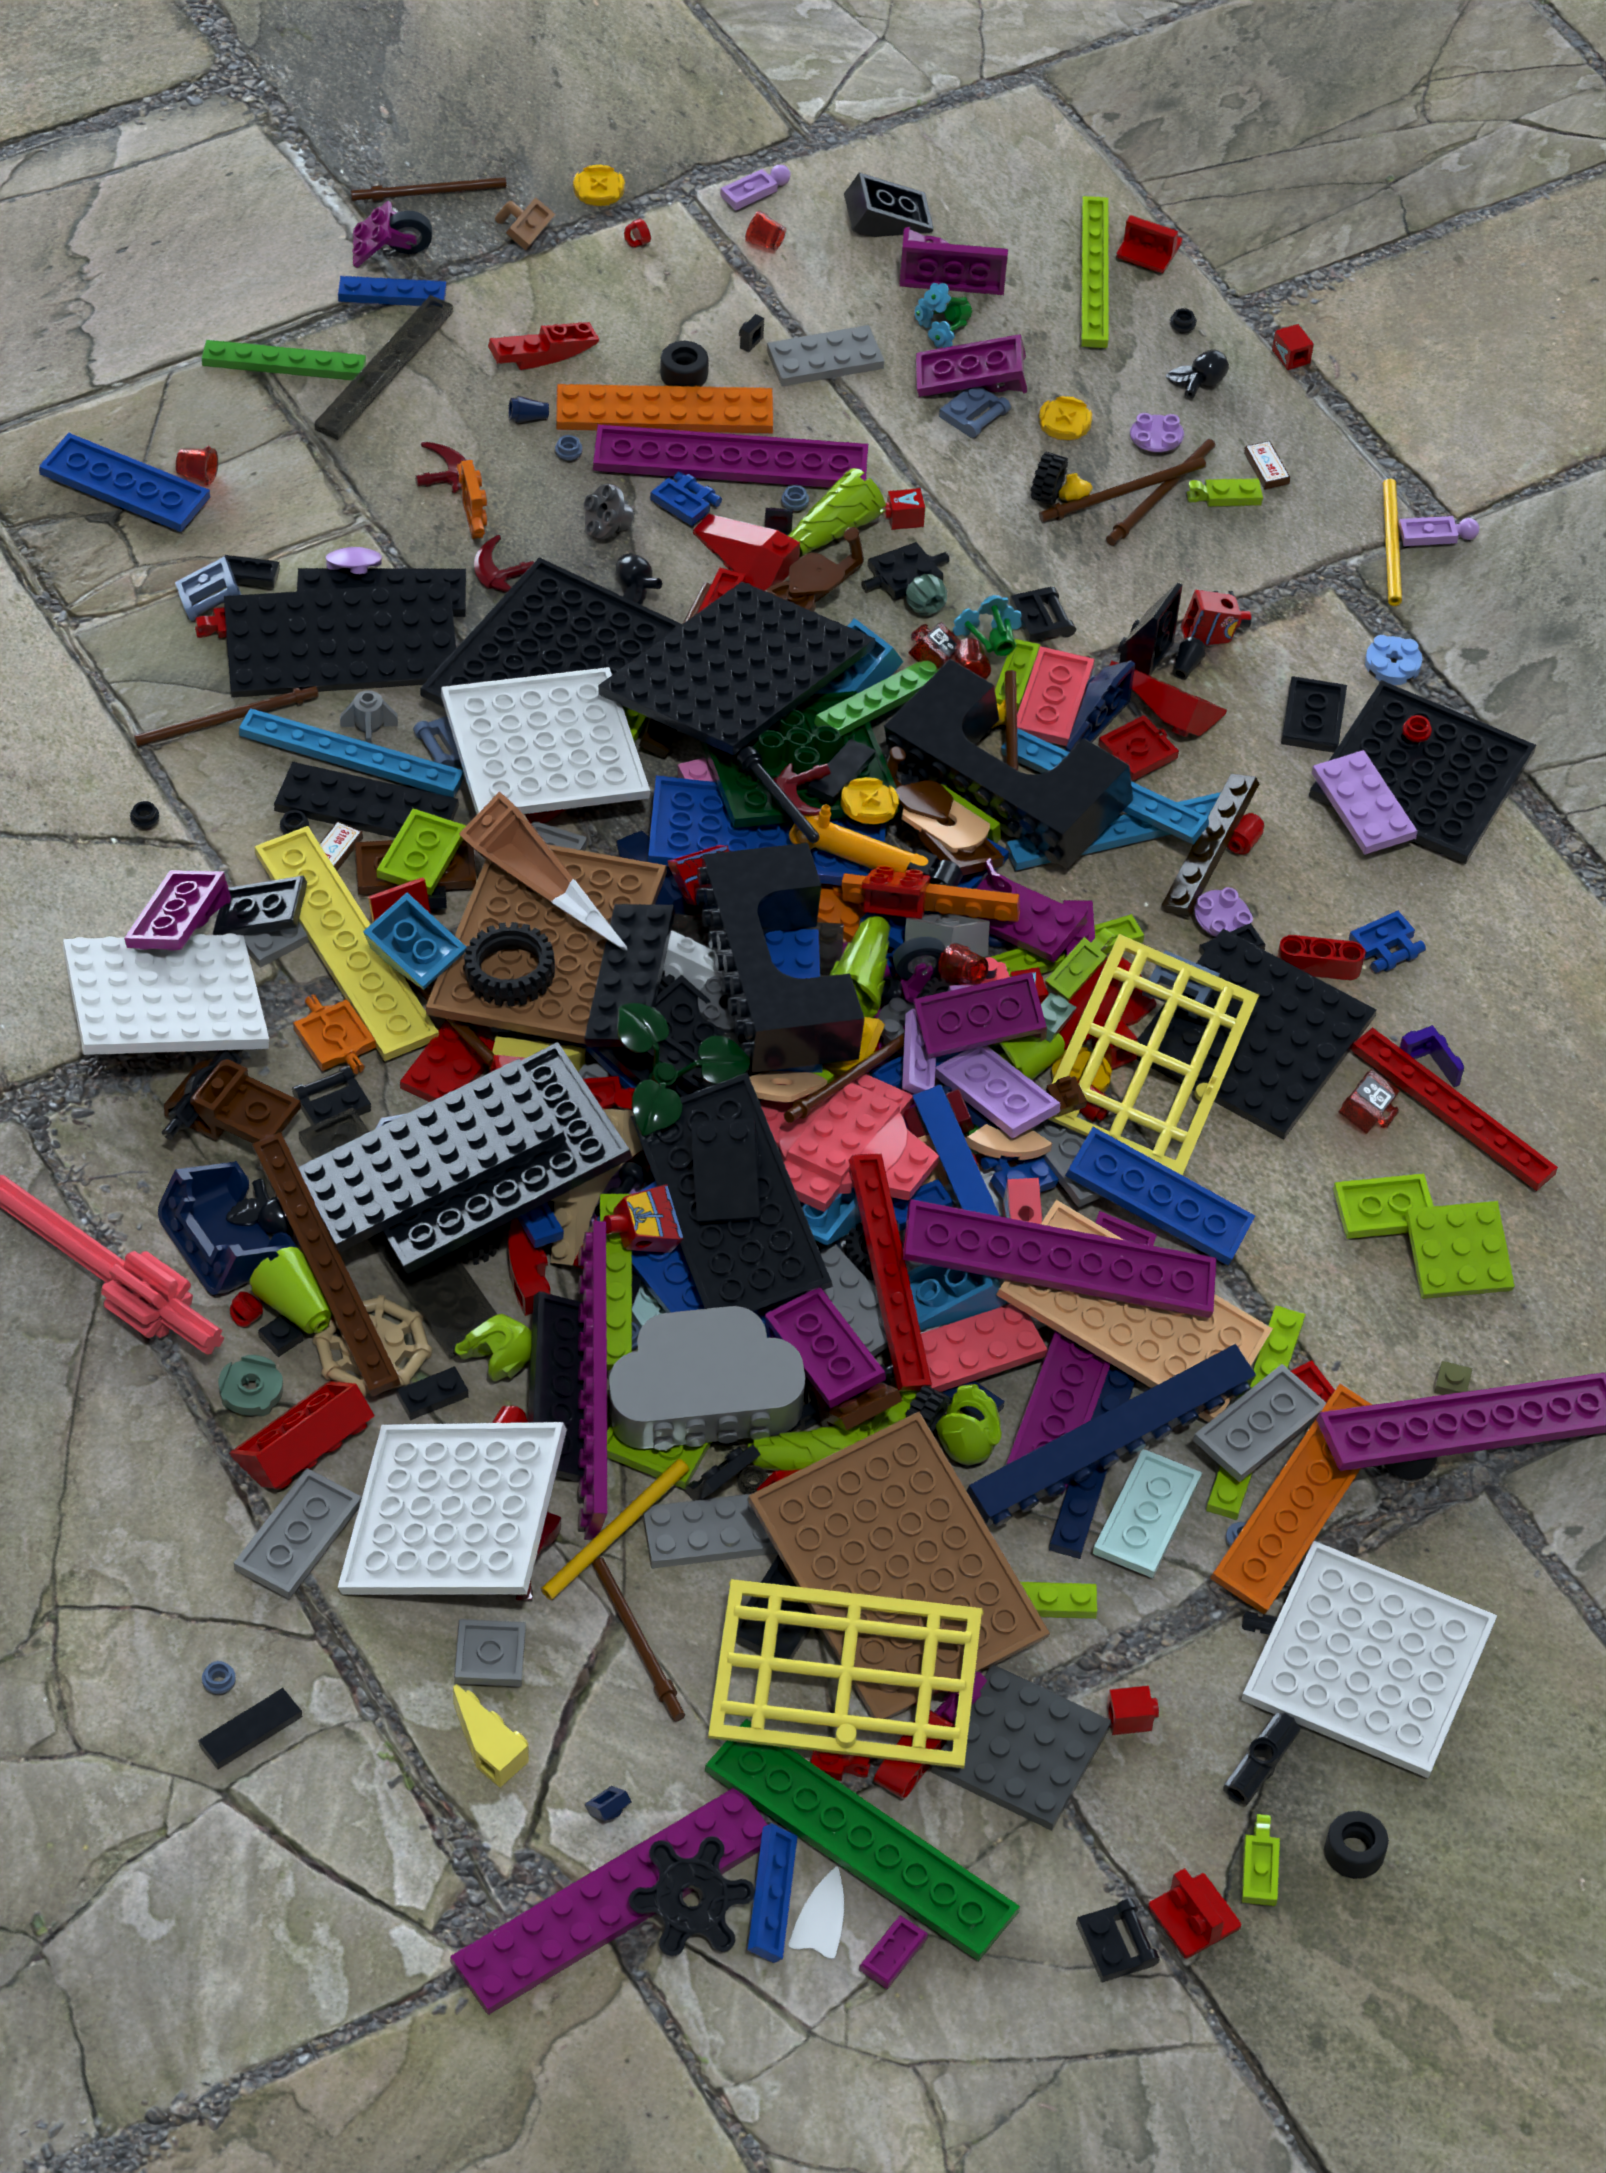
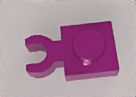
M979 1671L975 1672L972 1704L980 1698V1690L987 1682V1679ZM948 1692L943 1698L945 1702L935 1710V1713L946 1720L949 1719L950 1722H954L957 1716L959 1693Z

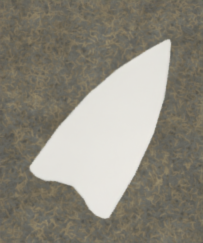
M838 1866L834 1867L824 1877L804 1904L789 1942L790 1948L798 1950L813 1948L827 1958H835L844 1917V1893Z

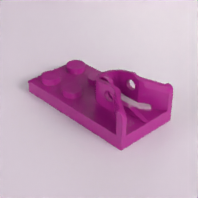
M910 227L904 229L899 287L930 289L933 283L938 285L945 283L948 285L949 291L1004 295L1008 249L948 244L944 239L930 235L924 236L910 230Z
M1021 334L917 352L916 372L919 397L978 386L983 387L989 392L1011 390L1020 391L1025 394L1027 392L1024 376L1026 352ZM997 383H1005L1003 386L997 385Z
M987 859L985 866L988 875L976 889L1019 894L1020 915L1018 922L999 921L997 919L977 917V919L990 921V934L1054 963L1087 923L1086 914L996 873L992 859Z
M170 870L124 937L127 948L182 950L195 929L204 926L209 921L210 916L226 903H230L231 896L224 872Z
M1032 972L914 999V1007L928 1059L1025 1036L1040 1038V1041L1046 1039L1047 1026Z
M822 1288L809 1291L765 1314L768 1337L785 1340L798 1350L803 1360L806 1377L829 1408L886 1380L883 1368Z

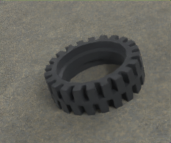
M511 922V927H506V923H499V929H495L493 925L487 927V933L483 930L478 932L477 938L473 937L470 940V946L467 945L465 950V973L470 989L475 991L477 997L481 998L483 996L485 1002L491 1003L494 999L495 1005L502 1006L504 1001H507L508 1006H515L514 1001L519 1000L520 1005L527 1004V997L532 1001L538 999V993L543 995L547 991V987L551 986L555 976V958L551 942H548V937L545 934L541 935L539 929L534 928L531 930L530 925L523 924L521 928H519L518 922ZM504 949L527 951L539 960L535 970L517 979L491 977L480 968L484 959L492 953Z

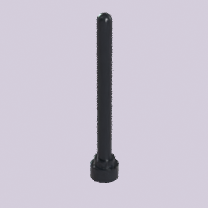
M746 747L741 750L737 755L736 762L742 770L757 777L810 842H818L820 838L818 832L763 768L762 756L754 747Z

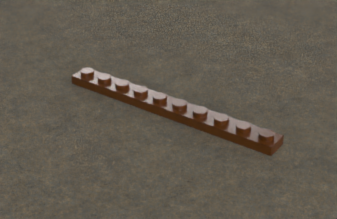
M279 1132L253 1143L255 1154L309 1264L370 1396L373 1397L401 1385L397 1372L337 1247L315 1206L313 1197L282 1133Z

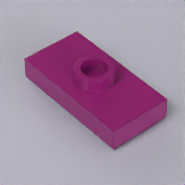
M899 1915L862 1961L859 1970L888 1989L926 1942L928 1933Z

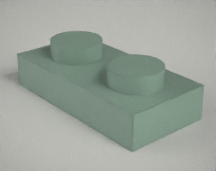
M1050 993L1041 1003L1047 1026V1041L1051 1042L1072 1018L1077 1008L1065 998L1056 996L1053 993Z

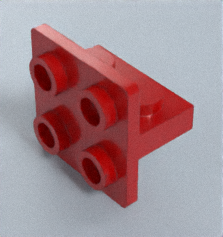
M1130 215L1126 220L1124 241L1117 250L1116 257L1153 271L1164 273L1182 245L1183 239L1178 237V231Z
M878 866L876 869H872L862 882V889H865L863 912L922 919L925 911L926 887L930 883L931 876L923 875L922 871L913 869L906 870L905 873L895 872L894 868L889 866Z
M1186 1868L1173 1875L1170 1891L1153 1899L1148 1904V1909L1186 1959L1240 1930L1242 1925L1207 1875L1201 1873L1192 1878Z

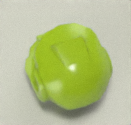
M497 1314L467 1334L465 1339L455 1346V1351L461 1359L493 1354L488 1364V1374L493 1381L497 1382L506 1376L512 1378L531 1359L532 1331L521 1322L505 1314Z
M977 1384L959 1386L957 1392L953 1395L952 1404L948 1406L947 1415L942 1416L936 1424L940 1442L951 1459L963 1465H973L987 1460L992 1454L994 1446L1000 1442L1002 1434L997 1406L991 1397H988L983 1390L979 1389ZM965 1406L975 1407L982 1412L985 1418L979 1421L974 1417L960 1414V1410Z

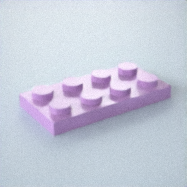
M1364 750L1313 765L1312 775L1364 855L1416 839V828Z
M987 1045L968 1049L935 1067V1077L946 1086L951 1087L952 1091L959 1089L966 1102L1011 1138L1022 1134L1060 1112V1102Z

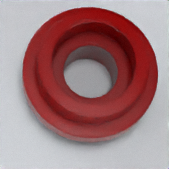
M1412 716L1404 723L1403 734L1411 741L1423 742L1431 736L1432 728L1430 722L1423 716Z

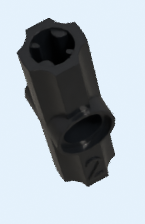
M1276 1713L1261 1735L1251 1742L1248 1753L1223 1786V1791L1230 1800L1238 1805H1248L1265 1780L1274 1774L1277 1763L1300 1733L1301 1727L1293 1717L1286 1713ZM1256 1757H1264L1267 1761L1259 1760Z

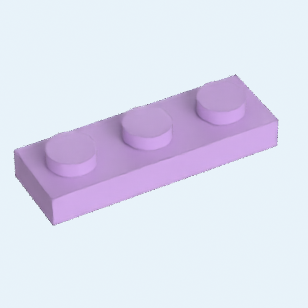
M912 1008L905 1014L902 1089L917 1094L935 1087L936 1057L929 1059L927 1057L915 1009Z

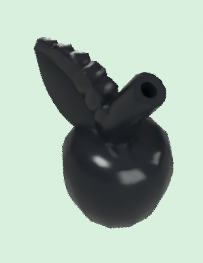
M1216 349L1208 350L1199 355L1193 361L1192 366L1187 365L1175 368L1166 374V378L1176 386H1187L1185 395L1188 398H1194L1201 383L1208 387L1219 383L1227 374L1229 363L1221 351Z
M628 553L621 556L616 563L615 573L618 581L626 589L623 597L638 604H643L647 594L646 589H660L662 587V580L660 578H652L653 570L651 565L640 555Z
M257 1179L252 1182L256 1199L245 1198L242 1201H238L236 1206H233L226 1215L227 1221L239 1226H251L259 1223L260 1227L271 1235L282 1232L287 1233L290 1237L293 1235V1231L276 1196L270 1199L263 1179Z

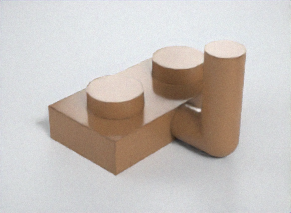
M535 197L524 211L513 201H508L495 216V220L497 223L503 224L511 214L517 218L506 234L526 250L555 216V213Z

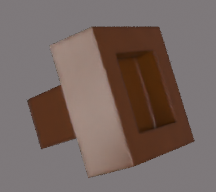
M1069 1075L1058 1079L1053 1084L1047 1085L1046 1092L1060 1102L1058 1116L1086 1107L1087 1100L1075 1076L1070 1077Z

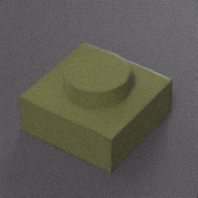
M1442 1361L1434 1393L1446 1395L1467 1392L1473 1368Z

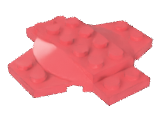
M864 1074L813 1108L810 1115L803 1119L798 1118L792 1123H788L785 1120L784 1113L791 1109L793 1103L797 1100L779 1102L762 1099L760 1102L799 1201L822 1212L826 1211L839 1194L851 1193L854 1183L849 1159L852 1155L882 1153L891 1197L908 1201L938 1165L939 1155L906 1128L902 1116L904 1111L909 1109L913 1103L912 1094L870 1075ZM811 1093V1094H809V1095H806V1096H804V1097H802V1098H799V1099H806L807 1097H809V1096L812 1095L813 1093Z

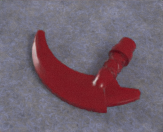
M422 442L421 446L423 448L436 452L445 460L448 471L431 474L427 472L423 473V475H416V485H425L427 487L436 483L448 482L453 485L452 493L459 491L462 485L459 483L457 465L461 461H465L466 458L448 446L432 442Z
M496 535L484 543L478 550L474 560V570L477 579L485 588H494L508 592L511 586L506 583L507 579L520 575L523 576L534 561L526 563L524 561L519 563V565L499 570L492 560L493 550L501 540V536Z
M790 763L783 769L779 777L773 780L804 816H818L821 809L805 804L797 794V786L814 781L815 779L821 780L823 777L830 775L831 772L826 763L796 774L793 773V765Z

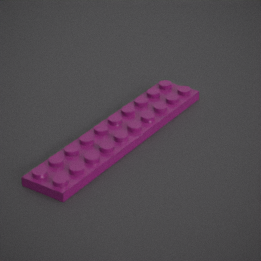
M598 425L593 471L675 476L679 471L685 475L690 474L695 478L831 488L852 468L863 471L864 474L860 478L864 481L866 480L869 444Z
M912 1199L908 1204L903 1260L1210 1318L1213 1314L1216 1276L1215 1257Z
M1099 1211L1095 1219L1096 1224L1123 1240L1154 1245L1157 1236L1155 1233ZM1054 1331L1005 1466L1089 1422L1093 1416L1111 1364L1059 1332Z
M593 1221L590 1232L584 1233L583 1247L579 1248L578 1265L583 1266V1275L579 1276L578 1293L583 1294V1304L580 1303L578 1321L579 1323H584L583 1332L579 1334L578 1350L584 1351L583 1361L579 1363L578 1378L579 1380H584L583 1390L579 1392L578 1407L579 1409H584V1417L579 1421L578 1435L579 1438L584 1439V1449L580 1448L578 1464L579 1468H584V1478H580L579 1498H584V1508H580L579 1527L584 1528V1540H592L600 1533L607 1516L605 1221Z
M1606 1373L1325 1411L1319 1413L1317 1423L1339 1471L1605 1433Z
M732 1788L450 1956V1963L484 2011L489 2015L657 1914L654 1912L636 1913L631 1909L628 1902L629 1895L634 1889L652 1887L658 1881V1869L649 1858V1849L654 1842L660 1840L667 1841L673 1846L678 1856L688 1859L697 1854L703 1839L710 1836L717 1837L723 1842L725 1848L724 1855L719 1863V1870L721 1874H724L760 1852L763 1827L768 1824L749 1799ZM685 1888L682 1892V1897L684 1898L694 1892L695 1889Z

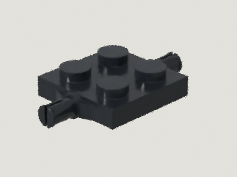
M917 542L869 558L868 568L875 577L861 581L862 588L865 592L880 587L888 591L894 600L907 595L908 585L917 576L931 574L943 581V573L937 566L949 563V555L944 551L943 553L929 556Z

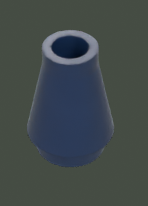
M521 396L510 398L508 406L509 420H515L516 423L548 419L549 403Z

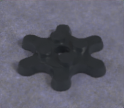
M710 1836L703 1839L697 1854L688 1859L678 1856L669 1842L664 1840L654 1842L649 1849V1858L658 1869V1881L652 1887L636 1888L629 1895L628 1902L633 1911L640 1914L654 1912L663 1918L665 1929L660 1937L659 1947L666 1956L673 1957L679 1955L684 1949L687 1938L694 1934L705 1936L711 1946L719 1952H726L734 1946L735 1935L725 1921L726 1911L732 1905H745L751 1902L754 1898L755 1889L753 1884L747 1879L728 1880L721 1874L719 1863L724 1855L725 1848L723 1842L717 1837ZM685 1888H693L698 1892L700 1899L696 1906H687L684 1902L682 1892Z

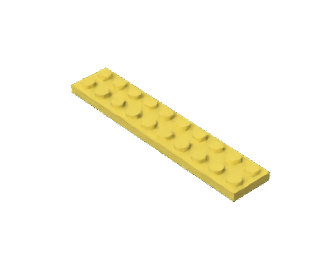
M306 826L256 845L255 854L271 880L304 876L308 883L298 921L343 996L349 1001L376 1040V1048L383 1060L387 1061L425 1046L433 1038L438 1037L439 1032L430 1017L426 1015L425 1009L404 976L390 967L369 947L363 931L371 924L310 828Z

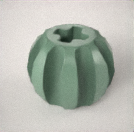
M923 574L920 577L917 576L907 587L906 600L911 610L922 616L937 614L946 605L947 589L943 581L934 575Z

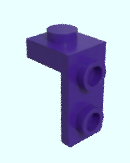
M1433 1025L1418 1031H1410L1402 1037L1400 1044L1402 1050L1414 1059L1430 1054L1452 1086L1460 1085L1464 1072L1463 1063L1451 1051L1446 1038L1440 1035Z

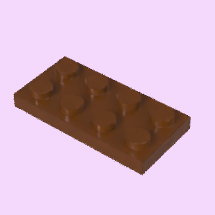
M464 839L437 886H445L446 890L475 887L474 848ZM394 840L355 842L358 895L377 894L386 889L399 886L398 884L377 878V868Z

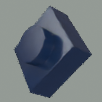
M610 1786L584 1805L590 1816L605 1821L618 1817L623 1812V1808L632 1803L627 1791Z

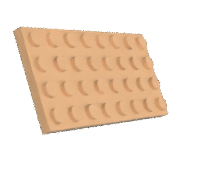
M1058 1200L1054 1202L1041 1223L1042 1225L1123 1240ZM1007 1279L1004 1280L996 1294L1150 1388L1234 1344L1238 1346L1251 1366L1273 1329L1214 1294V1311L1210 1318ZM1233 1396L1224 1400L1225 1404L1211 1413L1205 1410L1198 1414L1199 1417L1210 1422L1226 1409Z

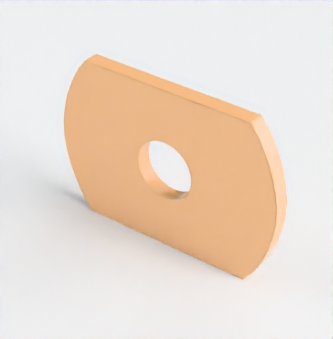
M953 800L949 817L956 823L953 826H944L936 819L921 816L905 809L902 812V820L920 832L924 829L952 853H957L958 849L969 851L974 846H980L987 838L990 829V823Z
M763 1071L749 1077L759 1099L779 1102L795 1101L818 1091L827 1084L825 1078L810 1072Z

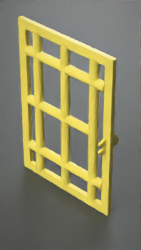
M1119 934L1052 1082L1053 1084L1058 1079L1069 1076L1087 1034L1099 1038L1079 1081V1085L1088 1102L1117 1115L1110 1131L1078 1118L1080 1109L1061 1116L1056 1114L1050 1117L1049 1120L1085 1136H1088L1092 1127H1095L1183 1175L1259 995ZM1124 951L1136 955L1129 971L1117 967ZM1146 960L1178 974L1171 990L1140 977ZM1112 978L1123 982V985L1104 1027L1092 1022ZM1189 979L1221 993L1214 1009L1182 995ZM1134 987L1166 1001L1147 1046L1115 1033ZM1232 998L1243 1002L1236 1018L1225 1014ZM1177 1006L1209 1020L1190 1065L1158 1051ZM1220 1025L1231 1029L1209 1083H1200L1195 1089V1097L1201 1102L1189 1130L1186 1132L1177 1128V1124ZM1109 1044L1142 1057L1122 1103L1090 1089ZM1153 1062L1185 1076L1165 1122L1133 1108ZM1128 1119L1160 1133L1153 1150L1121 1137ZM1171 1138L1183 1143L1176 1160L1165 1156Z
M731 1579L729 1582L730 1589L708 1738L964 1768L981 1616L983 1615L982 1608ZM742 1595L768 1598L767 1609L741 1606ZM782 1600L846 1607L848 1608L847 1618L781 1610ZM861 1609L927 1617V1626L920 1627L860 1620ZM739 1619L765 1622L761 1656L734 1653ZM941 1619L966 1621V1632L940 1629ZM787 1624L845 1631L841 1665L774 1658L778 1625ZM858 1633L924 1640L921 1675L854 1667ZM938 1642L965 1645L961 1679L934 1676ZM732 1666L759 1669L754 1704L727 1701ZM772 1671L839 1679L835 1712L828 1713L767 1705ZM852 1680L919 1688L915 1723L848 1715ZM932 1690L959 1693L955 1727L928 1724ZM725 1714L752 1717L751 1728L724 1725ZM765 1719L838 1727L836 1731V1738L764 1730ZM856 1730L913 1736L912 1747L856 1740ZM926 1739L954 1741L953 1750L951 1752L926 1749Z

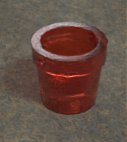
M759 210L748 226L745 241L777 251L785 238L787 228L769 217L768 214Z
M207 445L203 449L181 448L176 457V472L178 475L199 480L206 486L214 481L218 471V454L216 449Z
M966 638L959 641L954 650L955 662L986 680L991 674V664L986 657L981 642L974 638Z
M953 943L946 947L941 954L938 968L941 978L947 981L978 985L986 978L989 966L988 961L983 956L971 951L967 946Z

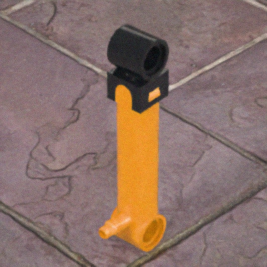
M827 804L822 805L818 816H804L820 836L818 842H810L796 824L793 825L789 832V838L793 844L808 843L810 849L817 848L870 869H876L878 866H889L894 868L895 872L905 873L906 870H920L923 872V875L931 876L930 884L955 887L958 886L963 877L960 867L952 861L941 860L936 864L937 856L920 849L914 854L831 823V807Z

